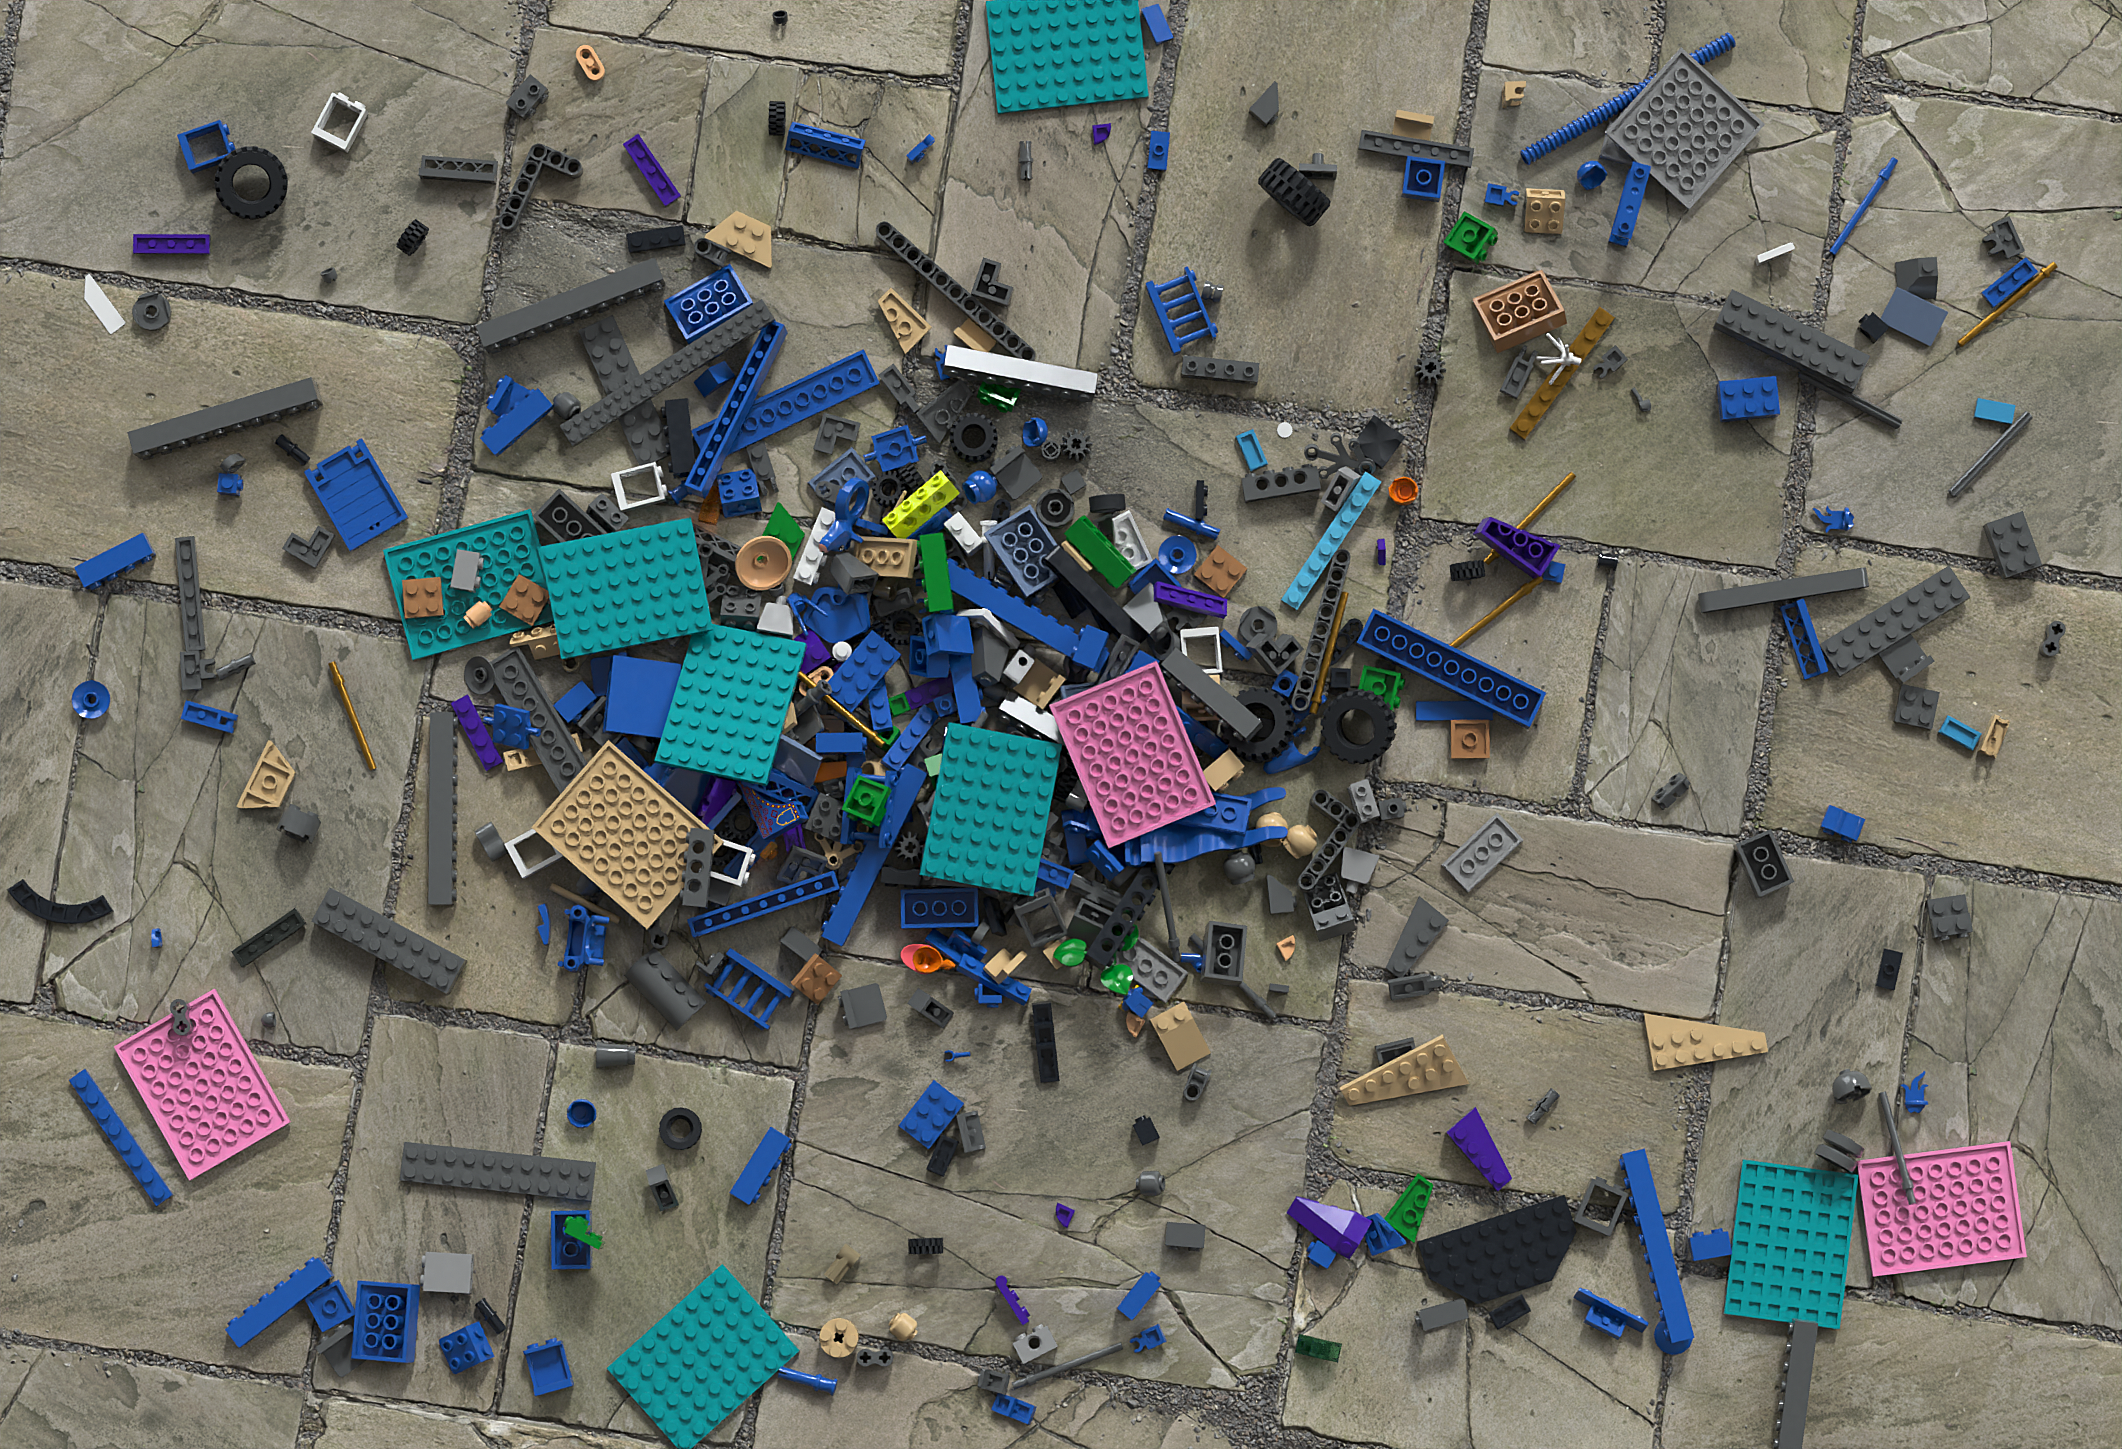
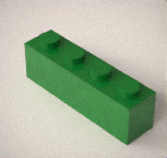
M1085 515L1080 517L1064 533L1067 536V541L1080 550V555L1093 564L1092 566L1095 571L1102 573L1106 577V582L1111 587L1119 588L1137 571Z

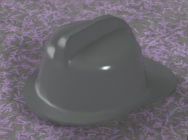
M1171 629L1157 643L1147 635V643L1159 660L1164 661L1175 648L1180 650V637L1172 632Z

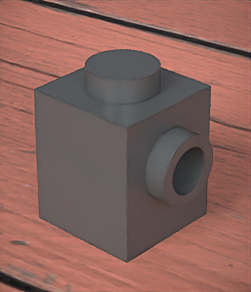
M1401 797L1377 802L1380 821L1403 818L1404 813H1407L1406 802H1402Z

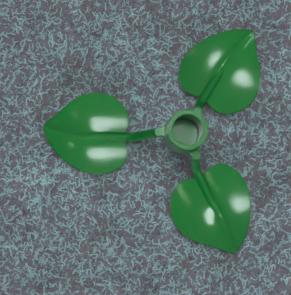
M1133 924L1136 927L1130 937L1126 935L1123 939L1125 945L1121 951H1128L1135 946L1139 937L1137 925ZM1112 930V933L1115 936L1121 935L1119 930ZM1079 939L1067 940L1057 947L1053 958L1057 959L1064 966L1076 967L1083 963V958L1087 953L1085 951L1087 945ZM1115 959L1110 968L1105 967L1100 979L1107 989L1127 996L1133 980V972L1127 965H1116L1117 960Z

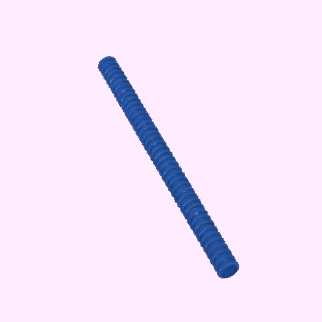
M1727 32L1725 36L1721 35L1720 39L1716 38L1715 42L1711 41L1709 45L1706 44L1704 48L1700 47L1699 51L1695 50L1694 54L1690 53L1689 55L1703 66L1705 62H1710V59H1715V56L1719 57L1720 53L1724 54L1725 50L1729 51L1731 47H1736V42L1733 36ZM1648 77V80L1644 79L1643 83L1639 82L1638 86L1634 85L1633 89L1629 88L1627 92L1623 91L1622 95L1618 94V97H1613L1612 101L1609 99L1608 103L1604 102L1602 106H1597V109H1592V112H1587V115L1583 114L1582 118L1578 117L1577 121L1573 120L1571 124H1566V127L1562 126L1561 130H1556V133L1552 132L1546 138H1541V141H1536L1535 145L1527 146L1526 150L1522 149L1520 155L1523 161L1530 165L1536 159H1541L1542 155L1546 156L1547 152L1551 153V150L1555 151L1556 147L1560 148L1562 144H1567V141H1572V138L1576 139L1577 135L1581 136L1582 132L1586 133L1587 129L1591 130L1593 126L1597 127L1598 123L1602 124L1603 120L1607 121L1608 117L1612 118L1618 112H1623V109L1628 107L1653 77Z

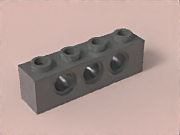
M1183 355L1181 378L1257 385L1260 363Z
M1312 464L1301 465L1300 469L1286 467L1282 469V472L1276 473L1275 470H1268L1263 472L1264 475L1256 476V473H1249L1244 475L1245 478H1241L1245 503L1315 492L1321 489L1318 468ZM1302 475L1305 482L1297 484L1294 481V477ZM1283 478L1286 481V485L1278 487L1275 484V480ZM1259 481H1264L1267 484V488L1259 490L1256 484Z
M690 828V832L686 834V843L689 844L688 851L684 853V863H687L686 871L683 870L682 882H685L684 890L680 891V901H683V906L707 908L715 838L714 830ZM698 843L704 845V851L700 854L694 852V846ZM697 862L701 863L702 870L699 873H694L692 865ZM698 882L700 884L699 891L691 892V883Z

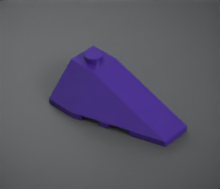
M811 628L807 629L808 636H805L803 632L794 638V641L807 644L800 669L805 675H808L832 659Z
M711 775L694 816L707 826L726 804L730 796L735 794L737 789L736 781Z
M1296 1196L1286 1212L1331 1249L1349 1260L1372 1223L1371 1220L1356 1211L1339 1209L1337 1206L1320 1204L1318 1201Z

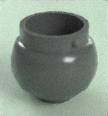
M1242 850L1229 853L1228 858L1225 859L1223 871L1226 877L1230 879L1232 885L1242 884L1255 878V862L1250 854L1243 853Z

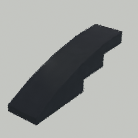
M1051 1001L1032 1003L1040 1083L1060 1081Z

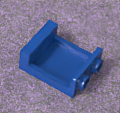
M934 613L922 619L927 656L946 653L958 655L959 659H963L974 654L969 617Z
M557 1338L545 1341L546 1345L539 1346L538 1343L528 1345L527 1350L523 1351L532 1378L535 1396L574 1385L562 1340L557 1341Z

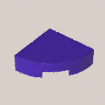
M1111 123L1092 125L1094 145H1098L1108 138L1111 132Z
M1378 539V564L1386 565L1385 539Z
M1057 1202V1218L1067 1228L1075 1210Z

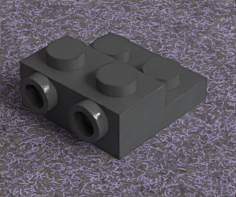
M1965 894L1926 900L1932 938L1938 937V941L1949 940L1950 935H1957V938L1968 937V933L1973 932Z

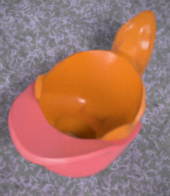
M911 944L904 947L900 953L902 962L908 968L920 974H931L940 968L943 970L955 968V964L951 960H943L940 953L929 945Z

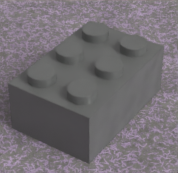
M2023 511L1986 523L1983 526L2002 580L2042 566Z
M1771 829L1733 845L1756 898L1794 882Z
M1209 921L1205 926L1200 982L1238 987L1242 983L1247 937L1246 925Z

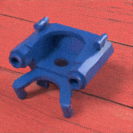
M580 905L573 906L571 910L566 909L564 912L566 915H569L568 938L564 961H559L558 966L565 967V969L572 973L580 972L585 964L603 966L604 959L600 958H603L607 927L596 925V923L608 924L609 917L596 915L590 917L589 911Z

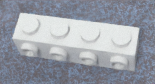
M823 507L821 508L794 574V581L809 587H813L814 583L817 584L821 574L819 569L821 565H825L828 555H825L826 553L819 551V543L834 523L835 512Z

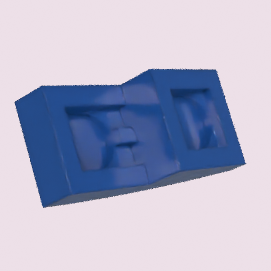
M544 903L538 906L544 924L537 928L543 944L547 946L550 944L551 919L547 904Z
M997 1393L991 1410L1030 1425L1037 1406L1006 1394Z

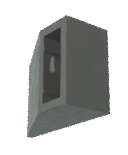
M1337 872L1320 877L1309 892L1303 893L1319 942L1356 930L1354 919ZM1306 881L1301 884L1304 887H1309L1310 881Z

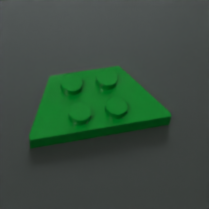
M777 502L762 536H771L781 540L788 547L793 562L805 533L782 504Z

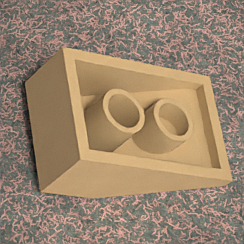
M1185 1002L1150 1019L1177 1071L1211 1053Z

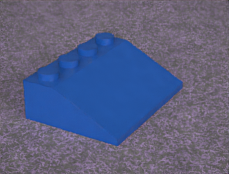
M731 264L664 300L688 344H691L754 304Z
M357 1281L351 1358L402 1363L414 1362L420 1285Z

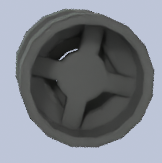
M1206 280L1201 299H1211L1213 302L1219 303L1224 285H1214Z
M1050 440L1042 445L1041 452L1043 458L1049 462L1056 461L1059 458L1060 446L1056 441Z

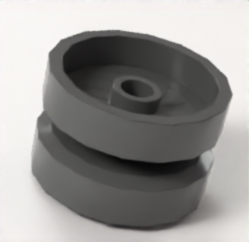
M1827 1129L1822 1138L1831 1147L1819 1144L1814 1153L1827 1162L1853 1173L1857 1164L1848 1155L1861 1158L1865 1149L1847 1136Z

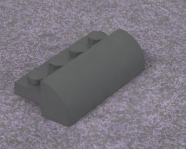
M655 947L636 961L624 974L630 983L676 1031L707 1003Z

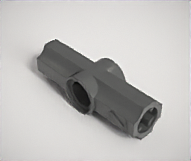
M1075 873L1068 888L1085 896L1084 898L1092 902L1101 903L1114 910L1124 896L1108 889L1107 886L1097 881L1088 880Z

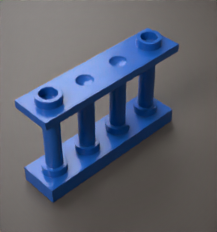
M1633 161L1631 169L1627 173L1609 243L1627 247L1629 239L1631 240L1652 166Z
M1188 266L1184 267L1186 275L1161 285H1154L1153 280L1145 283L1173 356L1181 353L1180 348L1184 344L1209 334L1213 341L1218 333L1215 323L1210 322L1194 281H1197L1193 270L1190 271ZM1189 282L1192 293L1167 303L1165 301L1161 302L1159 297L1161 292ZM1196 299L1200 310L1175 320H1168L1166 315L1169 312L1168 310ZM1203 317L1206 328L1181 338L1179 336L1175 337L1173 330H1176V327Z
M847 767L844 803L858 775L877 783L885 784L884 786L889 787L892 791L884 805L887 811L881 821L880 834L858 832L857 822L847 818V813L843 811L840 844L855 845V841L860 839L879 841V848H890V844L893 841L892 822L895 791L898 785L897 771L886 770L885 776L863 774L862 768Z
M730 948L726 953L729 956V962L712 986L708 983L704 985L708 988L706 992L714 998L718 995L755 1021L753 1025L762 1031L764 1028L769 1030L770 1026L766 1024L767 1020L782 998L785 999L786 996L791 998L794 991ZM740 963L745 967L743 970L745 972L727 997L718 990L734 966ZM756 974L761 978L759 981L761 983L743 1008L735 1003L734 1000L750 977ZM772 985L777 989L775 992L777 994L761 1017L757 1018L750 1011L765 989Z

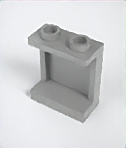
M1368 779L1353 783L1347 788L1355 813L1360 817V824L1377 819L1380 816Z
M426 1252L422 1256V1267H425L424 1275H421L420 1286L423 1287V1291L472 1293L474 1254Z

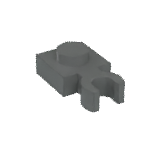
M1615 345L1601 357L1605 362L1596 364L1593 369L1596 371L1598 368H1603L1604 372L1600 377L1604 378L1607 376L1610 368L1615 372L1628 361V358Z

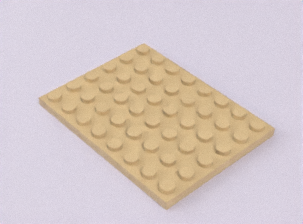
M609 740L531 827L646 929L651 927L680 894V891L684 889L685 882H682L683 870L686 871L687 863H684V853L688 851L689 844L686 843L687 832H690V828L709 829ZM716 834L713 855L724 844V841ZM698 843L694 846L696 854L704 851L703 844ZM697 862L692 865L694 873H698L702 869L701 863Z

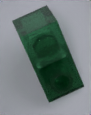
M1299 1334L1295 1353L1338 1363L1342 1343Z

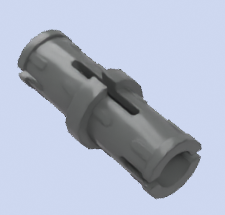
M1020 141V158L1018 159L1021 167L1020 180L1026 181V173L1027 179L1032 180L1033 158H1031V141H1026V149L1024 141Z
M249 653L237 660H231V663L217 668L216 672L220 680H223L234 673H241V670L256 664L252 654Z
M1550 1088L1547 1094L1540 1101L1536 1102L1537 1105L1526 1118L1536 1125L1539 1119L1546 1112L1550 1111L1549 1108L1560 1095Z

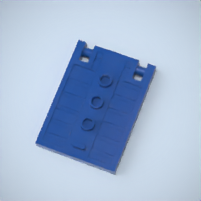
M362 438L356 441L358 445L353 448L347 446L316 464L317 469L311 471L309 468L304 471L350 552L409 519ZM362 451L363 456L357 459L356 454ZM322 475L324 479L318 482L316 477Z

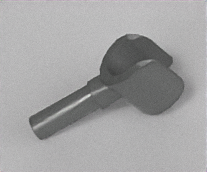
M1632 388L1631 391L1638 401L1640 410L1642 412L1651 410L1650 400L1643 401L1636 388Z

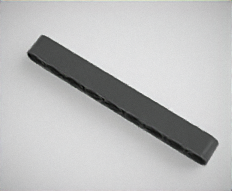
M1338 549L1332 559L1292 699V709L1297 714H1303L1309 708L1350 565L1351 555L1346 549ZM1344 555L1347 557V561L1340 563L1337 561V557ZM1334 573H1339L1342 579L1335 581L1331 576ZM1334 591L1337 594L1336 598L1329 599L1326 596L1327 592ZM1329 609L1332 614L1329 617H1324L1321 611ZM1323 627L1327 632L1324 635H1318L1316 629ZM1318 645L1321 648V652L1313 653L1311 647ZM1312 663L1316 666V670L1309 672L1305 667L1307 664ZM1306 681L1311 684V687L1308 690H1304L1300 687V684ZM1303 700L1306 705L1303 708H1298L1295 702Z
M1866 567L1709 591L1699 593L1698 598L1701 613H1709L1869 587Z

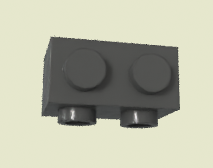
M530 74L506 101V105L525 121L536 113L535 108L539 104H543L548 99L549 91Z

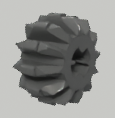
M1432 352L1429 358L1425 353L1422 355L1423 360L1417 358L1416 361L1420 365H1414L1415 370H1420L1415 373V377L1422 375L1419 382L1422 383L1424 379H1427V385H1430L1431 380H1433L1434 384H1437V378L1441 380L1444 378L1441 373H1446V369L1442 368L1445 365V361L1438 362L1441 356L1438 355L1434 359V353ZM1428 365H1432V368H1435L1432 373H1428V369L1425 370Z
M1074 429V435L1067 431L1069 438L1062 436V440L1066 443L1060 444L1061 448H1066L1062 451V454L1070 453L1068 460H1071L1074 455L1076 462L1079 461V455H1081L1083 460L1086 459L1084 452L1087 454L1091 453V450L1086 447L1093 446V443L1087 442L1091 438L1090 435L1083 437L1085 435L1084 430L1081 431L1080 435H1078L1077 429ZM1074 441L1080 442L1079 449H1076V447L1075 449L1072 448Z
M1001 563L992 584L996 589L1000 586L1010 592L1015 581L1003 563Z
M908 832L907 839L901 834L900 837L903 839V842L896 840V844L901 845V847L894 848L897 852L902 851L897 855L898 859L905 855L903 863H906L908 858H910V863L914 864L915 857L920 862L921 858L918 855H922L921 849L925 846V844L920 845V843L925 839L922 837L917 841L918 833H915L914 837L911 838V832ZM909 843H913V846L916 845L913 853H909V850L906 851Z

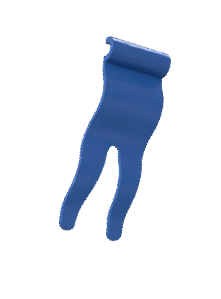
M1282 787L1266 788L1240 797L1252 799L1250 810L1252 811L1266 803L1284 799L1286 791ZM1169 823L1125 841V864L1130 867H1141L1147 862L1155 863L1154 853L1158 851L1162 853L1163 864L1181 863L1214 851L1241 849L1268 840L1284 839L1288 835V830L1283 826H1266L1247 830L1245 836Z

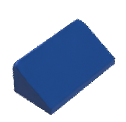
M1159 4L1141 9V13L1156 46L1174 38Z

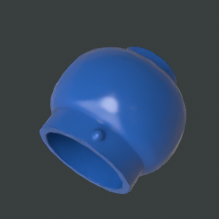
M978 470L968 476L967 481L962 484V488L968 500L976 504L991 500L996 494V486L998 484L993 474Z

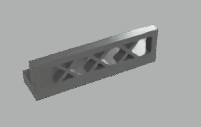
M422 155L421 168H419L418 175L421 179L496 184L498 161ZM426 160L435 161L438 167L436 169L426 168ZM448 162H453L457 168L455 170H444L443 166ZM466 164H473L476 170L470 172L463 171L461 168ZM486 165H493V173H483L481 169Z
M692 523L697 549L699 544L704 542L702 537L709 538L711 540L710 543L714 547L713 553L709 556V564L716 567L726 564L729 567V573L739 579L735 570L736 554L739 553L742 547ZM723 545L727 547L728 550H722L719 548V546ZM703 546V550L709 552V546ZM720 567V569L726 571L725 567Z

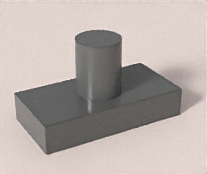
M1314 153L1312 155V164L1299 163L1298 171L1307 179L1336 180L1337 165L1324 164V155L1322 153Z

